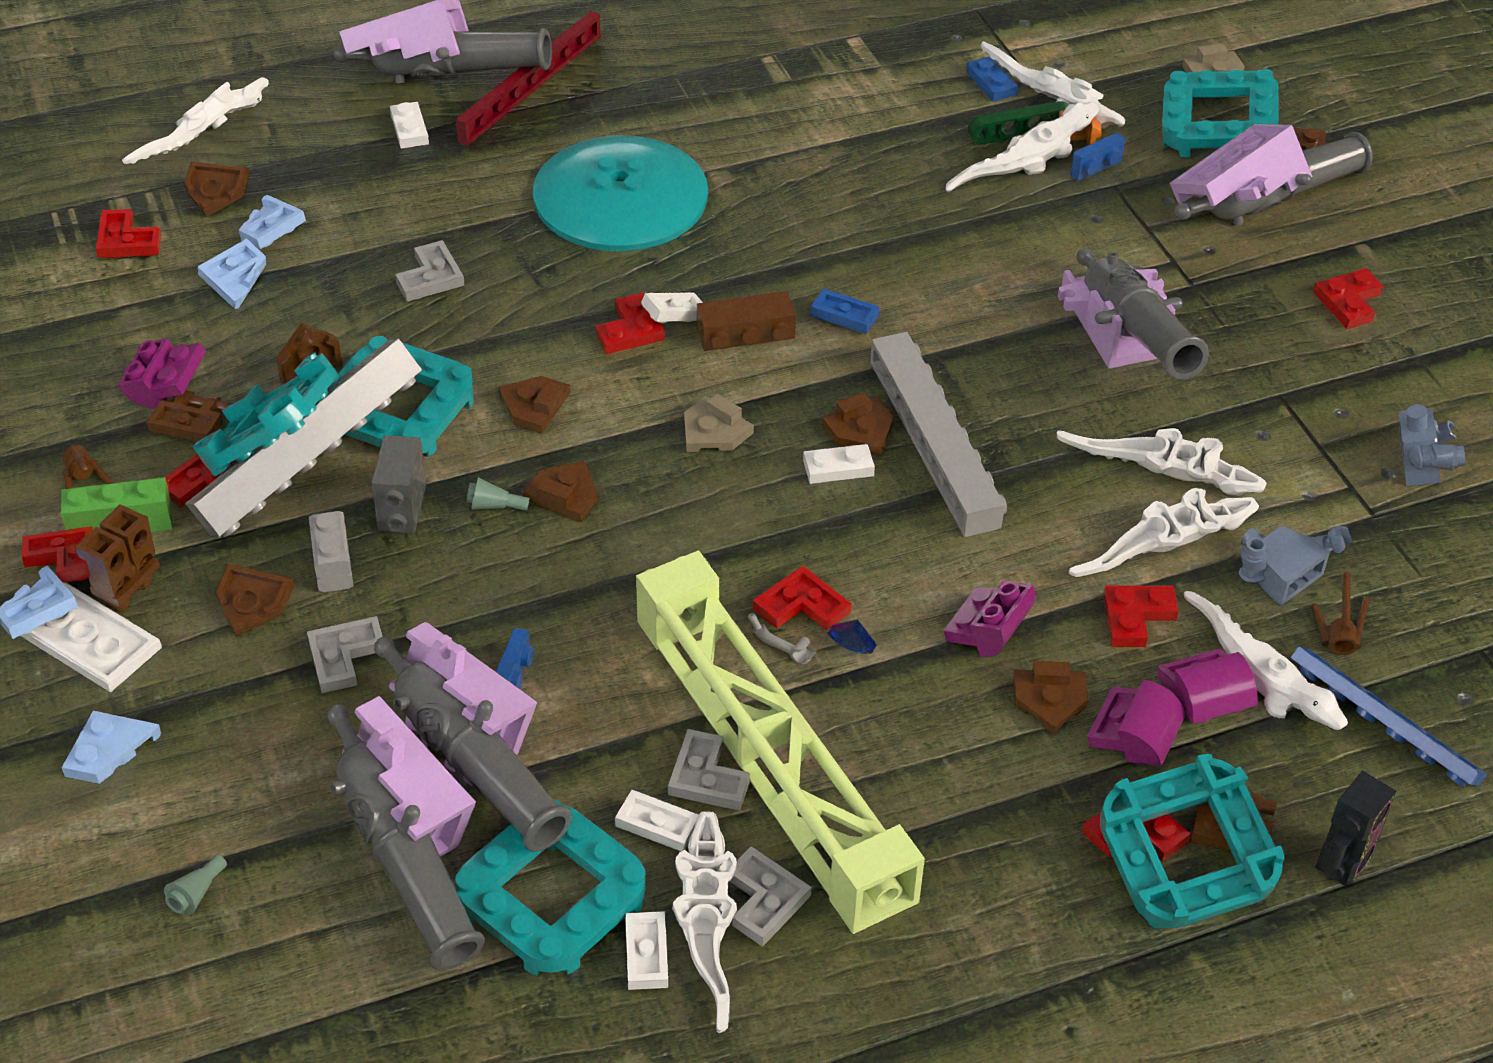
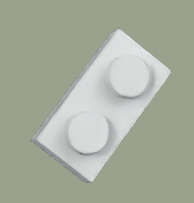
M404 102L399 105L390 106L391 118L401 149L429 144L427 130L418 102Z
M645 293L641 304L649 312L651 318L661 323L667 321H696L697 303H703L695 293Z
M868 444L804 451L803 462L810 484L874 476L875 466Z
M631 790L615 817V826L673 849L683 851L686 850L689 844L690 836L699 815Z
M665 911L625 913L628 990L668 988Z

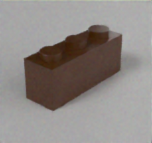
M788 291L697 303L696 327L704 351L795 339L796 314Z

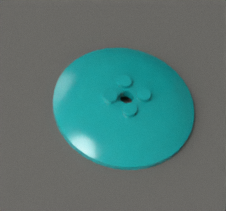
M604 136L573 144L552 156L542 166L535 178L533 200L540 219L558 236L588 248L606 251H633L667 243L692 228L706 208L708 185L705 174L696 161L682 150L670 144L640 136Z

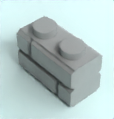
M340 511L313 514L309 517L318 589L321 592L350 589L354 585L344 514Z

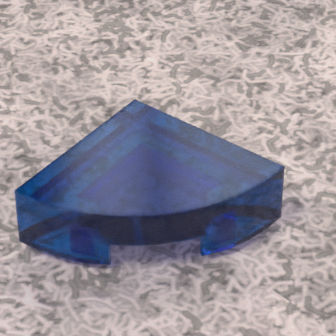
M858 619L832 625L828 631V635L835 642L856 653L871 654L877 646Z

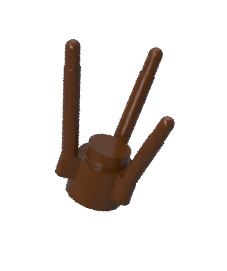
M73 445L62 455V461L66 467L62 471L66 489L73 488L72 480L74 478L84 480L90 477L92 472H95L105 484L114 483L100 467L98 461L91 459L87 449L83 446Z
M1344 572L1342 618L1335 619L1329 629H1327L1318 605L1316 603L1311 605L1321 633V644L1323 646L1329 645L1330 651L1338 655H1348L1361 648V634L1369 604V597L1364 596L1356 625H1354L1350 620L1351 584L1349 572Z

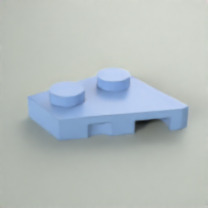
M266 195L262 198L263 207L261 210H253L249 220L244 222L238 231L241 241L247 239L256 248L261 249L271 245L274 240L282 235L292 232L295 227L305 222L306 219L303 210Z
M245 239L198 266V275L236 310L240 307L266 266V256L249 240Z
M48 566L39 571L41 579L31 588L28 585H23L12 599L0 606V624L12 639L28 634L34 628L52 619L60 618L78 607L75 596Z
M93 711L62 766L64 776L100 784L113 774L118 766L126 764L135 757V749L149 738L155 741L160 737L161 730L159 724Z

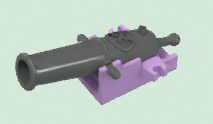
M435 0L339 31L344 46H338L333 52L334 59L341 63L347 60L358 59L371 61L380 72L395 76V83H404V75H411V77L434 76L438 74L446 75L447 72L456 74L460 71L541 67V69L546 71L549 69L552 59L551 38L547 29L541 28L539 32L469 31L459 0Z
M1254 124L1170 182L1178 202L1174 213L1177 218L1185 220L1191 214L1208 210L1224 220L1233 219V225H1241L1244 223L1242 215H1252L1274 205L1281 204V201L1291 200L1296 194L1350 173L1361 174L1367 172L1373 161L1371 145L1361 133L1351 132L1342 140L1302 151L1292 125ZM1192 196L1200 198L1199 200L1190 203L1185 202Z
M1083 248L1078 251L1076 258L1079 264L1088 268L1086 275L1074 278L1070 270H1065L1062 287H1059L1058 299L1060 301L1064 299L1063 307L1066 311L1074 310L1108 369L1159 359L1164 364L1167 374L1176 380L1190 379L1203 370L1209 357L1208 345L1203 339L1193 336L1175 317V310L1183 306V301L1179 297L1167 299L1163 291L1164 281L1162 278L1157 280L1158 272L1156 269L1135 270L1125 261L1119 259V254L1116 252H1110L1108 256L1097 260L1094 257L1093 251L1089 248Z
M427 622L407 631L406 638L412 642L406 659L396 650V645L389 637L377 639L374 644L376 655L385 658L398 676L397 679L390 682L389 688L394 691V708L397 711L401 710L406 715L405 725L415 736L420 734L421 742L426 748L430 746L433 750L440 751L446 757L444 766L454 772L453 777L462 787L466 783L474 786L524 838L523 843L527 850L532 852L542 851L556 843L566 833L571 824V811L569 808L563 805L559 806L517 756L537 702L467 652L466 648L462 645L456 644L452 641L451 637L442 634Z
M380 696L355 709L354 713L362 721L358 734L355 733L349 721L348 709L343 705H334L328 710L327 719L331 725L336 727L342 739L344 749L336 767L338 781L331 782V791L333 795L344 794L347 800L348 812L355 824L358 825L360 834L364 836L366 844L370 843L372 845L373 857L383 865L385 874L390 878L431 953L430 965L436 970H447L462 965L480 952L484 946L485 937L479 931L474 930L441 856L460 845L476 801Z

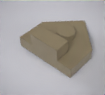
M1222 43L1198 47L1196 57L1184 58L1182 67L1186 72H1201L1204 70L1244 71L1245 65L1235 51H1228Z
M716 394L711 399L704 396L684 412L686 452H700V448L718 447L719 451L734 450L754 433V425L742 418V408L719 394Z

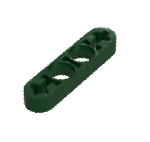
M1057 101L980 115L970 121L967 127L968 133L976 144L1010 140L1015 136L1024 135L1042 121H1052L1059 118V112L1064 111L1068 107V103ZM1041 116L1037 123L1028 125L1033 117ZM1014 121L1012 127L1006 130L1002 129L1005 123Z

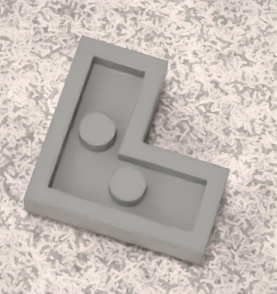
M443 240L414 248L415 258L420 267L395 274L396 284L406 302L464 286V276Z
M377 616L307 631L321 693L357 686L351 659L375 653L374 644L377 639L383 637Z
M688 729L668 784V795L740 811L750 782V773L717 766L723 748V736Z
M751 846L736 861V870L729 881L751 896L733 916L732 926L763 947L811 897L812 887Z

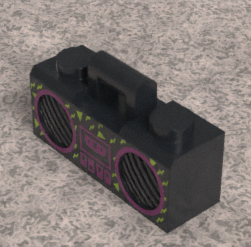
M1362 770L1338 799L1331 819V827L1315 867L1324 872L1330 879L1337 880L1345 886L1351 885L1373 857L1397 791Z

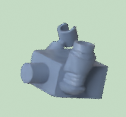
M1420 404L1412 405L1406 411L1398 413L1400 447L1406 486L1440 483L1439 469L1454 470L1458 466H1465L1464 446L1444 445V443L1457 438L1451 432V430L1455 429L1452 421L1448 420L1438 425L1437 421L1434 420L1433 410Z
M1338 526L1331 529L1328 535L1311 537L1298 534L1287 527H1279L1267 536H1264L1255 528H1251L1244 534L1241 540L1243 546L1241 547L1240 554L1243 566L1239 570V575L1248 583H1258L1281 606L1324 574L1330 551L1333 550L1335 553H1341L1345 549V544H1349L1352 541L1349 530L1346 526Z

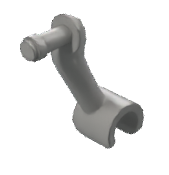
M750 613L748 615L749 621L754 626L752 632L764 643L789 653L795 663L804 666L816 654L815 650L811 651L806 648L810 643L807 637H802L794 645L771 634L764 624L759 623L756 614Z

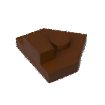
M191 161L183 185L192 200L203 214L208 217L243 197L250 172L248 167Z
M300 323L276 357L280 382L285 384L298 377L295 370L312 353H316L317 356L322 353L333 368L342 365L338 339L333 334Z
M544 376L499 387V396L507 407L513 425L539 433L544 432L571 393L570 384Z
M864 392L837 402L836 412L823 416L821 425L839 446L868 444L870 453L882 455L886 439L893 427L894 416L878 397L870 399Z
M585 461L540 470L523 490V496L529 497V502L580 522L583 521L598 501L597 490Z
M228 563L217 586L215 595L236 636H239L281 615L295 583L289 577Z
M1033 661L1032 670L1014 669L1015 706L1026 714L1028 712L1042 722V727L1051 734H1055L1061 729L1063 723L1073 715H1078L1087 708L1086 672L1070 671V662Z

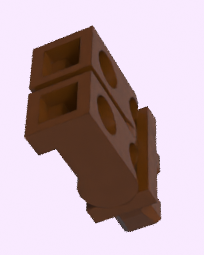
M119 504L99 524L100 528L95 527L75 549L78 557L87 562L91 574L89 577L91 593L103 599L107 607L123 612L130 605L129 597L136 590H145L153 582L151 575L160 567L159 560L154 558L155 549L148 517Z

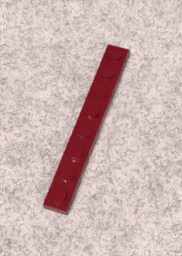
M590 11L551 42L552 59L549 69L545 71L541 67L519 68L482 99L478 100L466 112L461 114L456 119L458 143L468 146L601 37L600 14Z

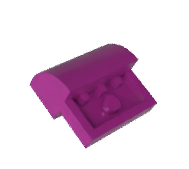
M168 338L155 341L147 340L137 348V353L130 365L124 370V375L117 386L126 397L136 404L156 409L161 400L167 401L168 397L183 395L206 350L200 342L188 345L180 344L173 347Z
M1002 580L996 589L975 587L943 630L946 641L977 646L980 657H993L997 655L1033 607L1036 599L1033 585Z
M1216 649L1157 666L1158 679L1180 700L1186 717L1193 724L1207 722L1211 718L1229 713H1238L1243 709L1258 705L1254 676L1247 661L1239 652L1227 655L1222 649Z
M1143 680L1139 689L1112 687L1087 735L1089 746L1124 751L1127 762L1162 766L1186 714L1180 700L1170 690L1155 682Z

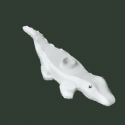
M983 41L980 44L984 53L987 52L993 60H997L1002 67H1005L1013 77L1019 79L1024 85L1033 88L1036 92L1048 95V97L1054 98L1057 101L1067 102L1068 105L1094 101L1100 107L1095 117L1096 121L1101 122L1102 129L1111 124L1118 127L1125 124L1123 116L1098 101L1104 95L1091 88L1092 84L1078 78L1070 79L1062 72L1045 66L1043 71L1028 69L997 47Z
M262 77L244 88L232 91L230 90V84L226 82L203 103L199 102L188 110L182 118L175 123L178 127L172 134L138 148L122 160L123 163L134 164L137 160L147 159L151 155L166 154L172 150L176 151L184 144H188L190 140L197 137L209 126H212L215 130L228 120L225 114L256 106L262 99V89H265L269 84L268 80Z
M1094 101L1068 105L1061 117L1052 121H1042L1024 135L1013 137L1007 150L1003 153L966 168L946 184V192H950L961 184L978 177L1008 174L1024 170L1028 175L1044 172L1047 160L1053 156L1058 159L1068 157L1071 154L1070 136L1075 131H1080L1089 125L1098 114L1100 107Z
M1176 428L1159 429L1155 437L1092 439L1064 431H1057V438L1060 441L1090 452L1092 455L1106 456L1107 459L1118 457L1123 462L1135 461L1138 465L1144 466L1152 472L1162 473L1183 481L1211 483L1227 495L1240 496L1244 492L1261 493L1266 486L1264 479L1244 467L1230 465L1221 460L1220 452L1223 450V445L1216 438H1202L1196 443L1184 440L1181 432Z
M1193 488L1186 492L1182 497L1181 503L1170 507L1163 502L1155 501L1144 510L1141 521L1120 537L1105 554L1093 561L1070 568L1068 573L1071 576L1080 577L1107 571L1140 553L1146 554L1149 551L1166 552L1198 540L1209 533L1217 532L1220 529L1234 530L1246 518L1255 513L1259 505L1252 497L1225 498L1216 503L1207 504L1204 498L1206 491L1198 488Z
M1184 592V598L1210 620L1226 654L1239 652L1245 658L1254 676L1257 691L1265 697L1264 705L1270 715L1279 719L1285 718L1286 710L1293 706L1302 710L1308 718L1332 729L1340 730L1347 725V719L1330 690L1308 683L1295 665L1276 652L1269 644L1253 639L1249 633H1244L1240 629V625L1233 623L1230 614H1226L1219 605H1214L1194 592Z
M701 812L689 839V853L683 850L676 856L675 865L678 875L683 881V895L676 898L672 909L679 925L683 929L694 965L714 995L717 1006L716 1030L718 1033H722L728 1028L730 996L728 984L720 965L719 948L726 928L730 925L737 911L736 903L728 896V882L733 877L737 862L733 853L729 851L724 853V837L720 831L716 814L714 812Z

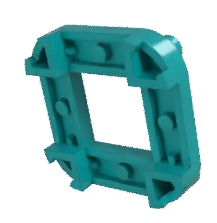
M1260 69L1258 71L1204 70L1186 73L1184 71H1174L1170 74V79L1164 86L1162 143L1164 147L1169 146L1179 150L1180 157H1190L1191 148H1221L1254 124L1278 125L1279 122L1278 82L1273 77V72L1269 69ZM1249 96V121L1203 120L1191 122L1193 97Z
M383 336L371 338L369 344L362 347L338 373L340 378L388 339ZM402 343L422 369V371L414 376L416 382L433 387L434 389L407 421L373 410L365 417L367 422L361 428L354 432L349 430L344 435L380 448L384 435L421 438L422 454L426 453L430 457L437 451L436 440L463 407L470 409L473 405L474 392L471 368L457 361Z
M316 353L308 355L295 370L298 377L267 394L257 384L248 390L247 395L243 399L228 405L222 411L230 423L223 431L219 429L197 441L193 446L199 458L213 476H217L230 466V462L235 459L238 463L246 460L255 452V448L259 446L263 449L270 447L280 438L279 435L285 431L288 435H292L305 425L303 419L317 409L315 404L324 399L329 394L327 389L340 380V376L322 353L318 356Z
M1212 754L1198 755L1194 763L1130 783L1128 778H1125L1116 783L1114 789L1107 795L1100 813L1102 834L1135 908L1153 928H1180L1260 902L1274 890L1282 873L1284 853L1281 845L1275 847L1245 785L1248 777L1240 766L1236 769L1227 762L1212 758ZM1208 801L1237 865L1175 884L1174 880H1168L1143 822Z
M554 799L559 806L563 805L558 800ZM566 805L563 806L569 808L572 814L571 824L566 833L547 849L553 852L558 848L601 883L552 926L548 925L502 888L507 881L542 852L527 850L523 843L524 838L512 825L508 826L462 866L455 878L457 893L470 921L475 920L524 961V969L536 976L539 974V971L552 973L566 970L567 974L580 968V958L626 917L625 913H639L641 911L645 897V868L640 860L581 813Z

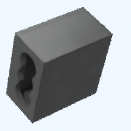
M384 435L372 480L378 531L415 533L426 488L421 438Z

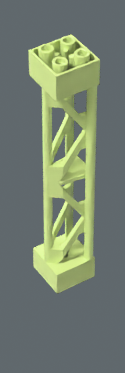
M700 551L678 557L671 562L636 575L638 624L656 650H660L719 736H723V743L744 772L750 773L751 784L829 895L830 902L852 934L918 904L925 858L900 824L888 830H885L720 603L719 577ZM703 631L702 640L696 641L692 635ZM724 633L764 688L713 665L716 641ZM680 642L698 669L691 670L673 643ZM730 689H736L772 708L770 710H759L740 703ZM731 715L737 723L738 736L725 719L726 717ZM790 740L789 762L783 764L773 749ZM810 752L856 815L800 789L801 761ZM758 757L762 759L783 789V792L779 794L776 792L755 762V759ZM820 815H824L863 835L861 837L849 836L828 828ZM820 842L832 859L831 869L814 844Z

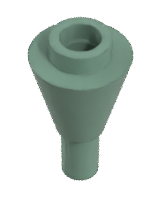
M478 477L477 483L470 482L466 502L472 503L471 510L510 507L527 511L530 498L509 494L508 491Z
M215 855L204 867L167 884L164 888L168 907L179 914H193L211 885L212 879L227 866L226 860L220 855Z

